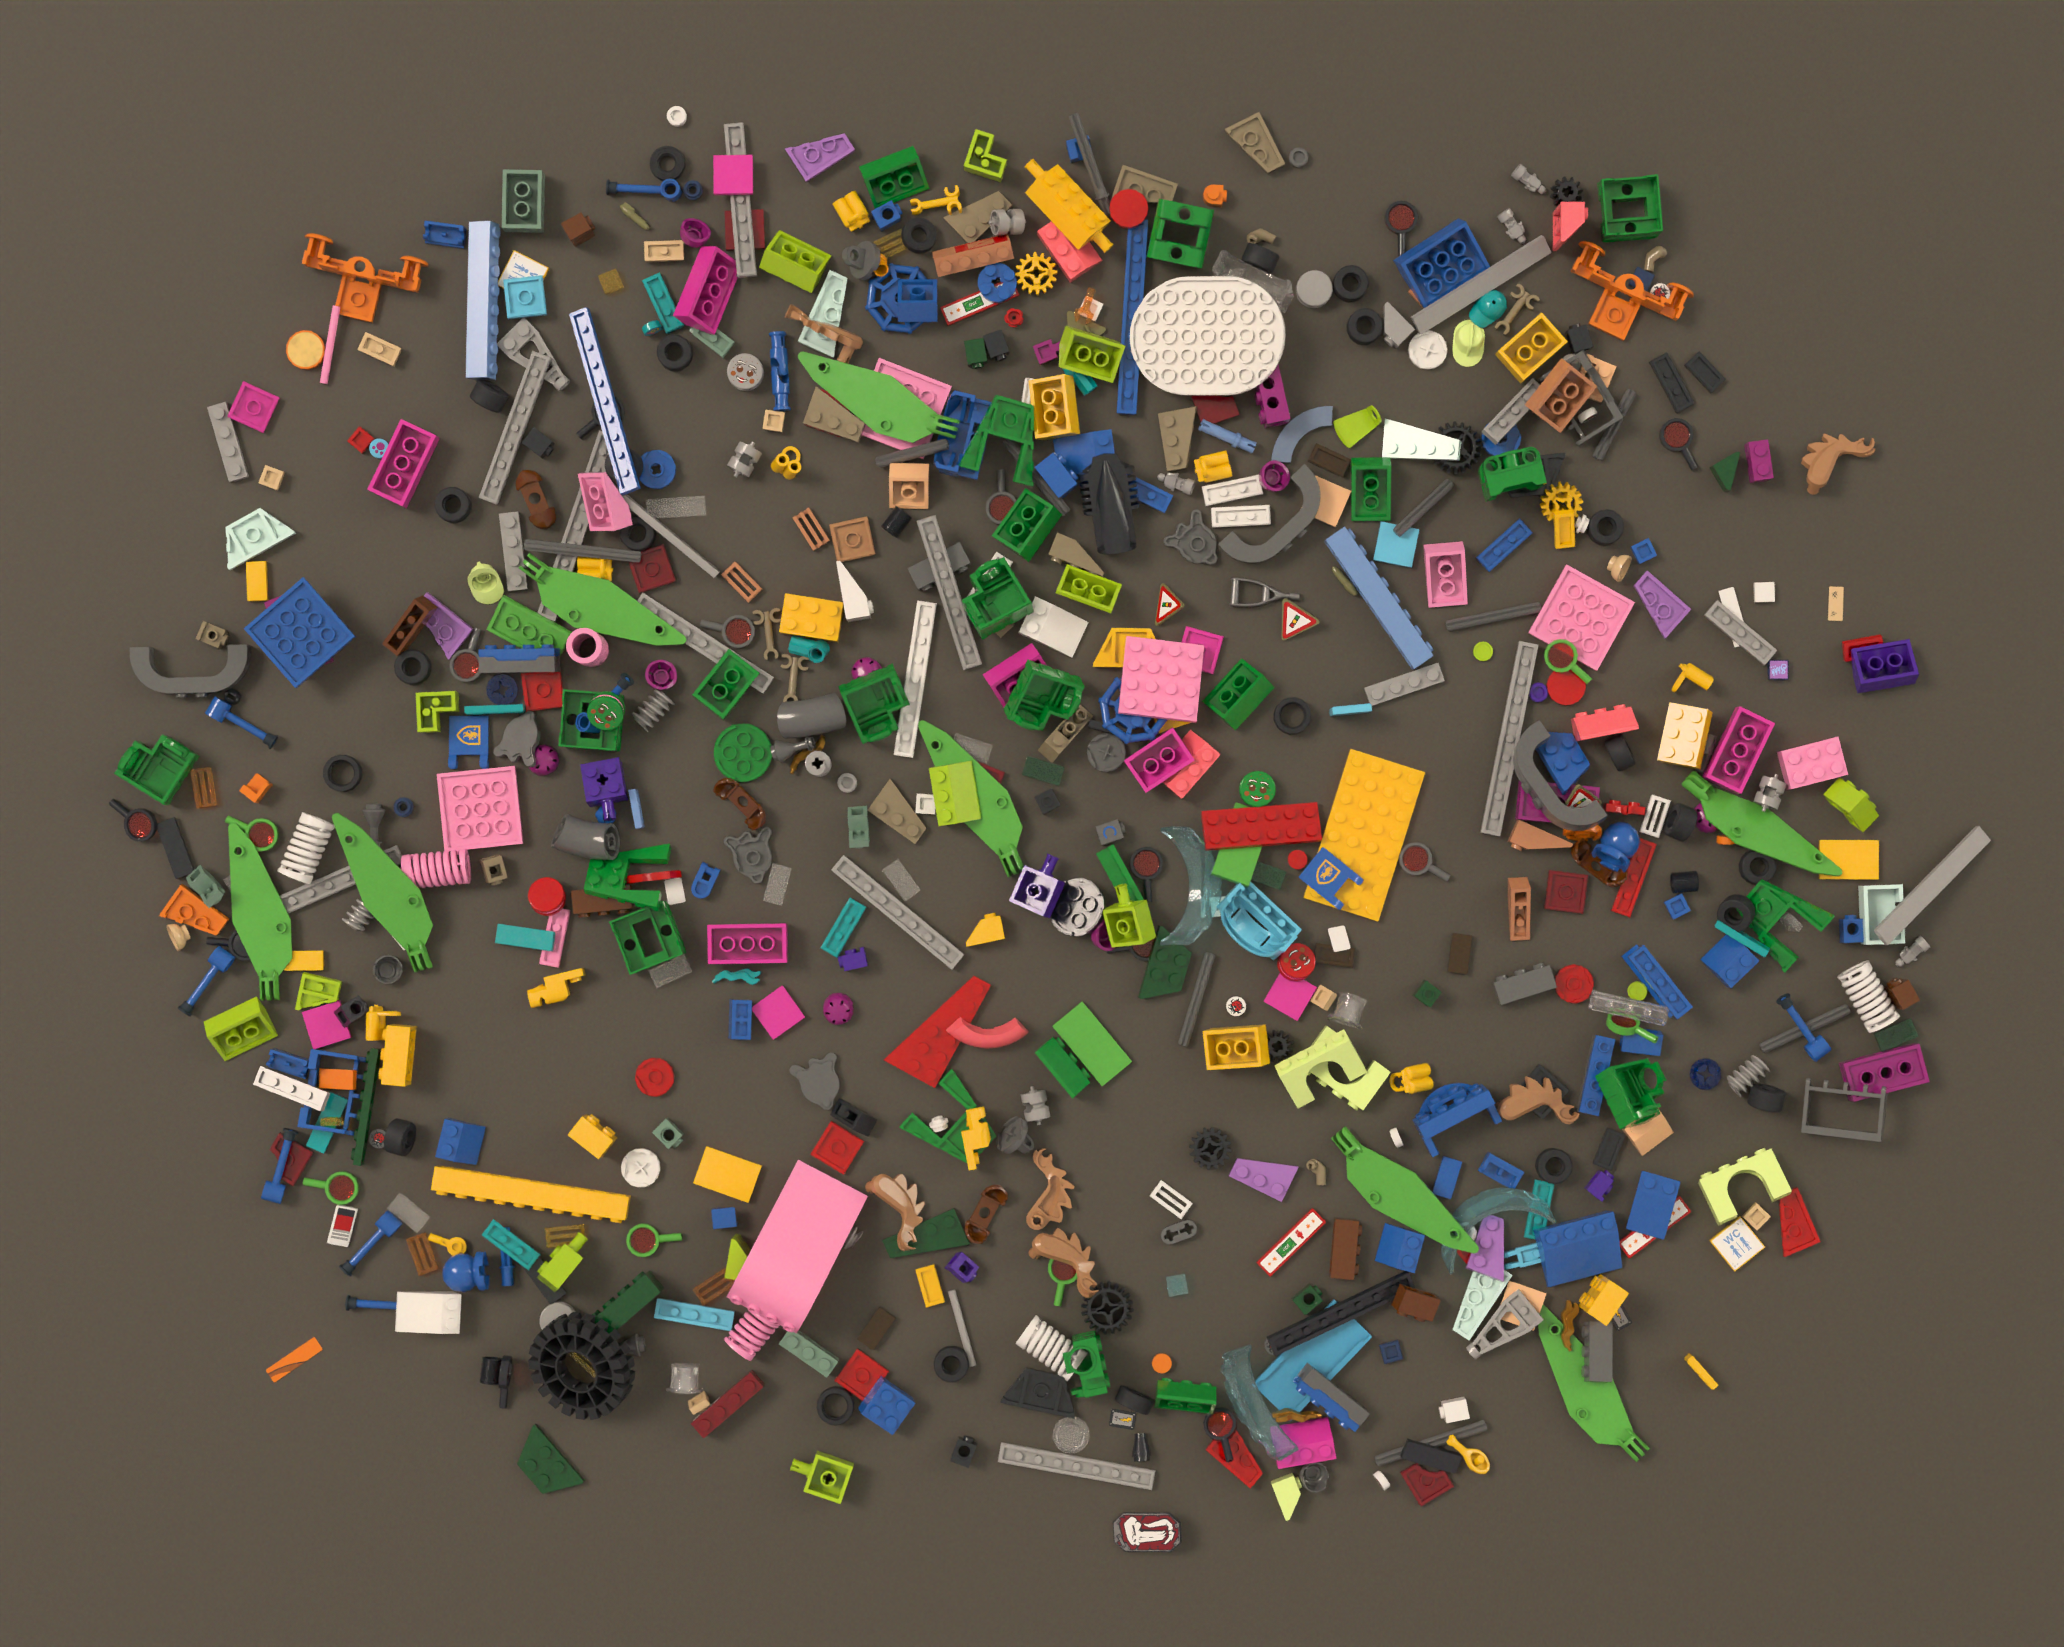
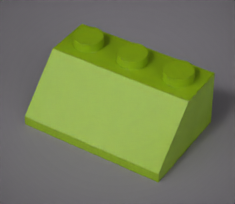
M779 230L765 249L759 268L812 293L819 283L832 255Z
M1065 326L1059 344V367L1113 383L1125 345L1113 339Z
M1067 564L1056 594L1112 613L1122 584Z
M972 761L929 768L938 826L981 819Z
M257 996L204 1021L207 1038L224 1061L278 1036L266 1008Z
M735 1234L731 1239L725 1278L736 1280L751 1251L740 1234Z

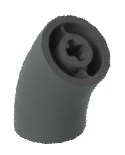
M830 693L810 699L781 703L778 709L777 722L782 737L792 739L843 729L846 726V715L839 697L835 693Z
M565 814L554 833L551 847L583 858L614 860L619 853L620 837L617 827L612 823L591 822Z

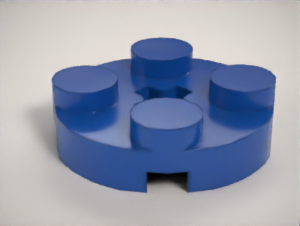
M994 263L987 265L979 274V291L989 302H1004L1011 298L1016 291L1017 280L1015 273L1005 264ZM996 278H1000V282H1003L1002 286L999 285L998 288H995L992 280H996Z
M1515 425L1504 436L1506 438L1505 442L1502 441L1496 445L1482 433L1483 449L1491 456L1517 450L1521 442V435L1517 426Z
M652 450L641 456L643 472L639 479L645 486L651 489H663L672 483L676 475V465L668 453L662 450ZM661 465V473L652 474V466Z

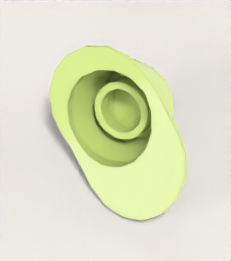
M1464 320L1459 323L1455 328L1453 337V357L1457 363L1465 367L1477 364L1482 359L1484 352V329L1475 325L1471 320Z
M480 561L477 562V565L471 570L467 578L468 585L477 601L483 604H493L503 596L502 582L498 573L491 565L481 564Z

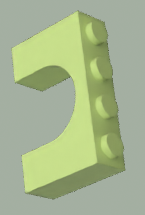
M1325 1025L1311 1046L1332 1036L1336 1032ZM1373 1060L1366 1069L1367 1073L1363 1074L1355 1082L1343 1084L1332 1078L1328 1070V1061L1312 1067L1307 1075L1314 1074L1318 1077L1316 1081L1323 1087L1329 1085L1333 1088L1332 1093L1340 1099L1343 1096L1349 1100L1348 1105L1355 1110L1359 1108L1364 1110L1391 1072Z
M1344 1029L1274 1065L1297 1108L1315 1100L1306 1082L1308 1072L1315 1065L1325 1061L1336 1062L1343 1068L1350 1081L1367 1073L1361 1058Z
M1765 1148L1756 1151L1753 1157L1748 1158L1744 1156L1738 1159L1737 1163L1732 1166L1730 1164L1721 1166L1716 1173L1712 1174L1710 1171L1701 1175L1702 1179L1698 1182L1718 1226L1737 1218L1738 1214L1727 1191L1728 1182L1737 1174L1750 1173L1757 1176L1763 1182L1772 1202L1786 1197L1792 1192L1772 1149L1766 1150Z

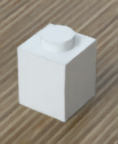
M1464 1397L1441 1401L1442 1406L1439 1407V1414L1446 1423L1470 1419L1467 1402Z

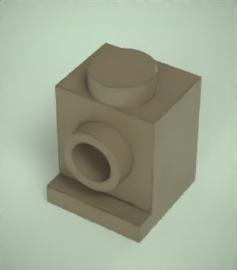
M203 621L196 639L222 649V646H226L229 640V635H227L229 631ZM211 632L216 634L214 639L210 638Z
M496 854L479 859L486 883L497 885L503 883L502 879L508 878L502 855ZM491 867H495L496 869L495 873L491 874L489 871Z

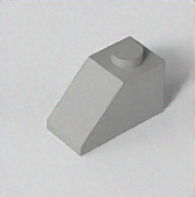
M1386 302L1383 306L1384 341L1390 347L1394 346L1397 348L1415 329L1389 302Z

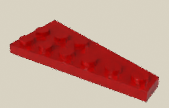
M973 976L893 1050L884 1061L935 1088L960 1043L946 1029L960 1017L966 1022L971 1023L991 984Z

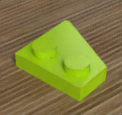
M306 972L302 973L295 1010L338 1001L342 981Z

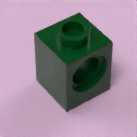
M984 339L964 341L968 367L972 366V369L983 368L984 364H987Z
M1423 980L1412 996L1431 1008L1442 992L1427 980Z
M1308 1284L1291 1299L1302 1313L1306 1315L1323 1301L1320 1297L1323 1293L1316 1285L1312 1287ZM1311 1293L1314 1295L1311 1303L1304 1302L1303 1297L1305 1294Z

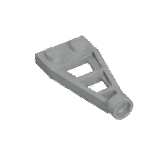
M522 318L497 343V346L511 360L526 368L529 359L522 356L520 350L529 341H533L540 354L552 358L550 362L552 368L546 373L544 380L551 383L559 392L562 391L570 383V380L562 373L539 332L525 318Z
M1517 1289L1502 1302L1474 1342L1470 1343L1466 1349L1474 1359H1477L1483 1353L1530 1332L1544 1318L1520 1289ZM1506 1312H1512L1520 1321V1325L1517 1328L1507 1331L1501 1326L1500 1321ZM1495 1326L1502 1333V1337L1495 1342H1489L1486 1338V1333Z

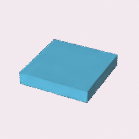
M542 275L503 280L508 319L547 315Z
M1380 522L1373 560L1412 568L1419 529L1410 527L1399 537L1393 531L1396 524Z
M1368 703L1336 706L1329 709V715L1331 717L1369 713L1372 711V705Z

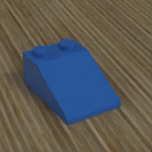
M1111 429L1053 439L1056 455L1060 453L1067 462L1065 464L1066 468L1069 471L1072 469L1077 476L1078 473L1092 464V457L1103 453H1115Z
M1642 1171L1626 1229L1664 1240L1680 1181Z

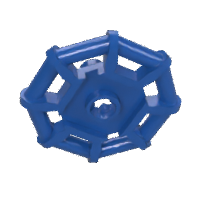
M890 263L888 273L885 276H875L873 279H869L865 309L869 311L880 325L882 331L888 330L912 334V331L924 322H905V325L891 323L892 318L898 319V303L896 302L898 280H906L897 278L896 273L911 274L909 279L927 278L918 266L911 267ZM889 275L892 276L893 279L886 285L880 284ZM876 288L882 290L879 302H875ZM883 307L888 314L886 319L882 317L877 308Z
M1114 678L1113 683L1098 700L1103 720L1102 727L1124 741V744L1155 740V736L1167 719H1158L1150 729L1148 726L1152 719L1150 717L1118 714L1120 696L1116 701H1112L1110 698L1117 689L1120 692L1122 678ZM1108 707H1114L1115 718L1110 719ZM1118 722L1127 728L1126 733L1116 727L1115 724ZM1136 728H1143L1145 732L1131 735V731Z

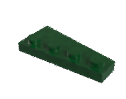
M954 1208L925 1220L914 1228L913 1232L917 1242L912 1243V1241H909L908 1246L915 1247L916 1249L907 1251L899 1249L897 1244L898 1233L882 1240L890 1258L970 1244Z

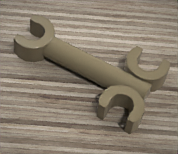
M1521 284L1515 286L1520 290V294L1510 293L1511 298L1518 299L1504 320L1497 322L1494 327L1497 330L1500 325L1504 326L1505 331L1502 334L1504 336L1509 332L1510 323L1525 304V307L1532 311L1534 307L1529 304V301L1534 300L1538 302L1540 300L1538 296L1530 295L1524 291V287Z
M779 608L766 612H761L760 610L753 611L754 615H761V619L754 621V624L761 625L764 622L767 647L764 652L765 660H768L769 652L775 653V659L779 658V653L774 648L772 621L774 623L781 622V619L773 617L775 612H781Z
M782 654L783 658L789 659V663L781 665V668L788 669L791 667L788 694L784 697L783 702H787L789 698H794V701H797L798 698L795 695L798 667L802 671H808V667H802L801 662L809 660V658L804 656L796 658L788 654Z

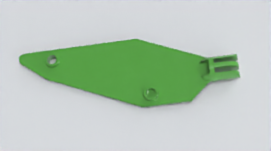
M800 352L798 354V359L812 379L874 432L911 443L932 433L952 439L956 438V435L942 432L940 429L942 427L958 431L957 427L943 424L942 421L946 420L960 424V420L937 414L893 376L807 352ZM825 364L826 368L822 371L821 366Z
M530 552L527 556L540 565L541 568H538L527 559H524L523 563L537 574L534 575L522 565L518 567V569L537 582L542 604L574 628H588L597 633L652 645H678L686 642V637L607 579L549 567ZM658 626L663 628L662 633L656 631Z
M925 720L919 721V730L935 766L972 761L981 819L964 823L999 856L1008 878L1012 876V873L1016 875L1019 873V870L1022 872L1024 865L1017 851V845L1023 826L1008 791L947 732ZM935 741H937V742L939 743V747H938V748H935V747H934V742H935Z
M1692 771L1682 782L1681 785L1701 801L1706 820L1735 844L1812 873L1840 876L1842 874L1840 867L1771 810L1766 809V812H1763V807L1759 804L1714 788L1695 771Z
M334 813L332 820L364 906L407 951L414 973L419 970L423 971L426 967L428 969L432 968L433 965L425 945L433 923L420 889L360 826L343 815ZM347 836H351L353 840H348Z
M231 823L228 826L232 922L259 976L260 1001H265V998L267 1001H271L273 997L275 1000H280L279 975L293 958L291 918L254 843L236 823ZM239 847L242 849V853L240 855L237 853V849Z
M1346 1126L1331 1137V1140L1346 1156L1347 1179L1372 1208L1449 1248L1470 1253H1477L1479 1251V1246L1415 1172L1361 1145ZM1452 1231H1456L1458 1235H1454Z
M1542 1305L1540 1315L1544 1320L1538 1324L1539 1336L1569 1415L1596 1443L1620 1445L1637 1462L1639 1458L1627 1446L1630 1445L1641 1457L1645 1454L1633 1440L1635 1439L1647 1452L1650 1448L1633 1432L1613 1378L1612 1382H1584V1377L1581 1374V1369L1584 1365V1357H1582L1581 1353L1583 1344L1572 1334L1570 1336L1572 1350L1568 1351L1561 1340V1334L1564 1329L1563 1324L1545 1305ZM1553 1326L1557 1327L1556 1333H1552L1551 1328Z

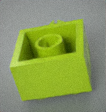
M1127 884L1115 886L1119 903H1114L1103 910L1111 947L1141 945L1154 939L1156 934L1147 900L1132 901L1129 897Z
M578 1232L569 1245L564 1244L562 1247L558 1245L550 1254L551 1261H545L537 1270L539 1273L537 1278L552 1291L556 1292L583 1259L577 1252L588 1239Z
M817 1451L811 1464L794 1458L790 1471L806 1475V1478H808L803 1492L841 1504L854 1463ZM828 1473L832 1474V1478L834 1479H830V1481H827L826 1476L824 1475H828Z

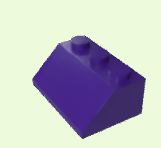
M1910 639L1851 649L1852 672L1857 693L1916 683L1919 672Z

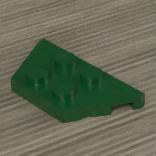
M1160 925L1157 928L1156 937L1138 998L1140 999L1181 991L1192 955L1186 947Z
M536 1424L533 1425L517 1462L520 1469L542 1494L582 1484L585 1480L543 1431Z

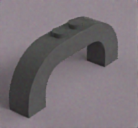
M1305 464L1290 477L1302 492L1303 505L1301 510L1262 545H1248L1232 531L1218 544L1225 553L1245 563L1263 562L1271 559L1281 550L1285 553L1293 545L1291 541L1295 537L1300 539L1307 532L1305 528L1313 521L1319 509L1320 487L1315 475Z
M228 645V660L225 668L219 674L211 677H164L155 667L154 648L130 647V662L137 678L154 691L176 694V698H188V694H195V697H207V694L220 693L233 688L244 678L251 662V646Z
M1540 720L1535 722L1524 731L1515 747L1513 755L1515 773L1521 782L1522 789L1532 797L1534 806L1538 810L1540 809L1545 817L1558 827L1571 831H1583L1599 825L1608 815L1597 800L1582 808H1571L1564 805L1536 768L1533 761V752L1549 740L1550 734Z

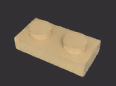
M682 240L644 241L645 262L684 261V242Z
M365 332L357 350L394 367L402 348Z

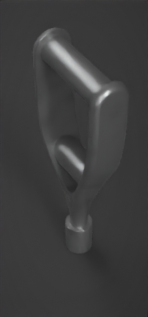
M1236 577L1230 579L1232 580L1229 606L1255 607L1284 598L1299 601V593H1283L1265 583L1252 579ZM1240 581L1263 586L1262 602L1238 604ZM1270 591H1272V592L1274 593V597L1271 598V599H1270Z

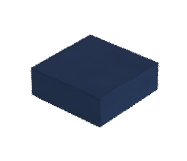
M1636 267L1633 275L1641 279L1644 290L1648 291L1655 275L1639 267ZM1630 280L1628 286L1633 288L1636 286L1633 280Z
M1398 1339L1379 1344L1384 1364L1403 1359Z

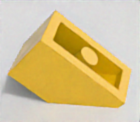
M996 913L984 915L985 919L980 920L967 940L966 947L1005 939L1001 917L996 916Z

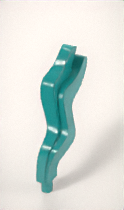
M742 969L737 972L724 970L717 974L712 982L715 984L723 978L729 981L743 979L753 985L760 981L759 978L755 979V977L761 975L762 972H754L750 969Z

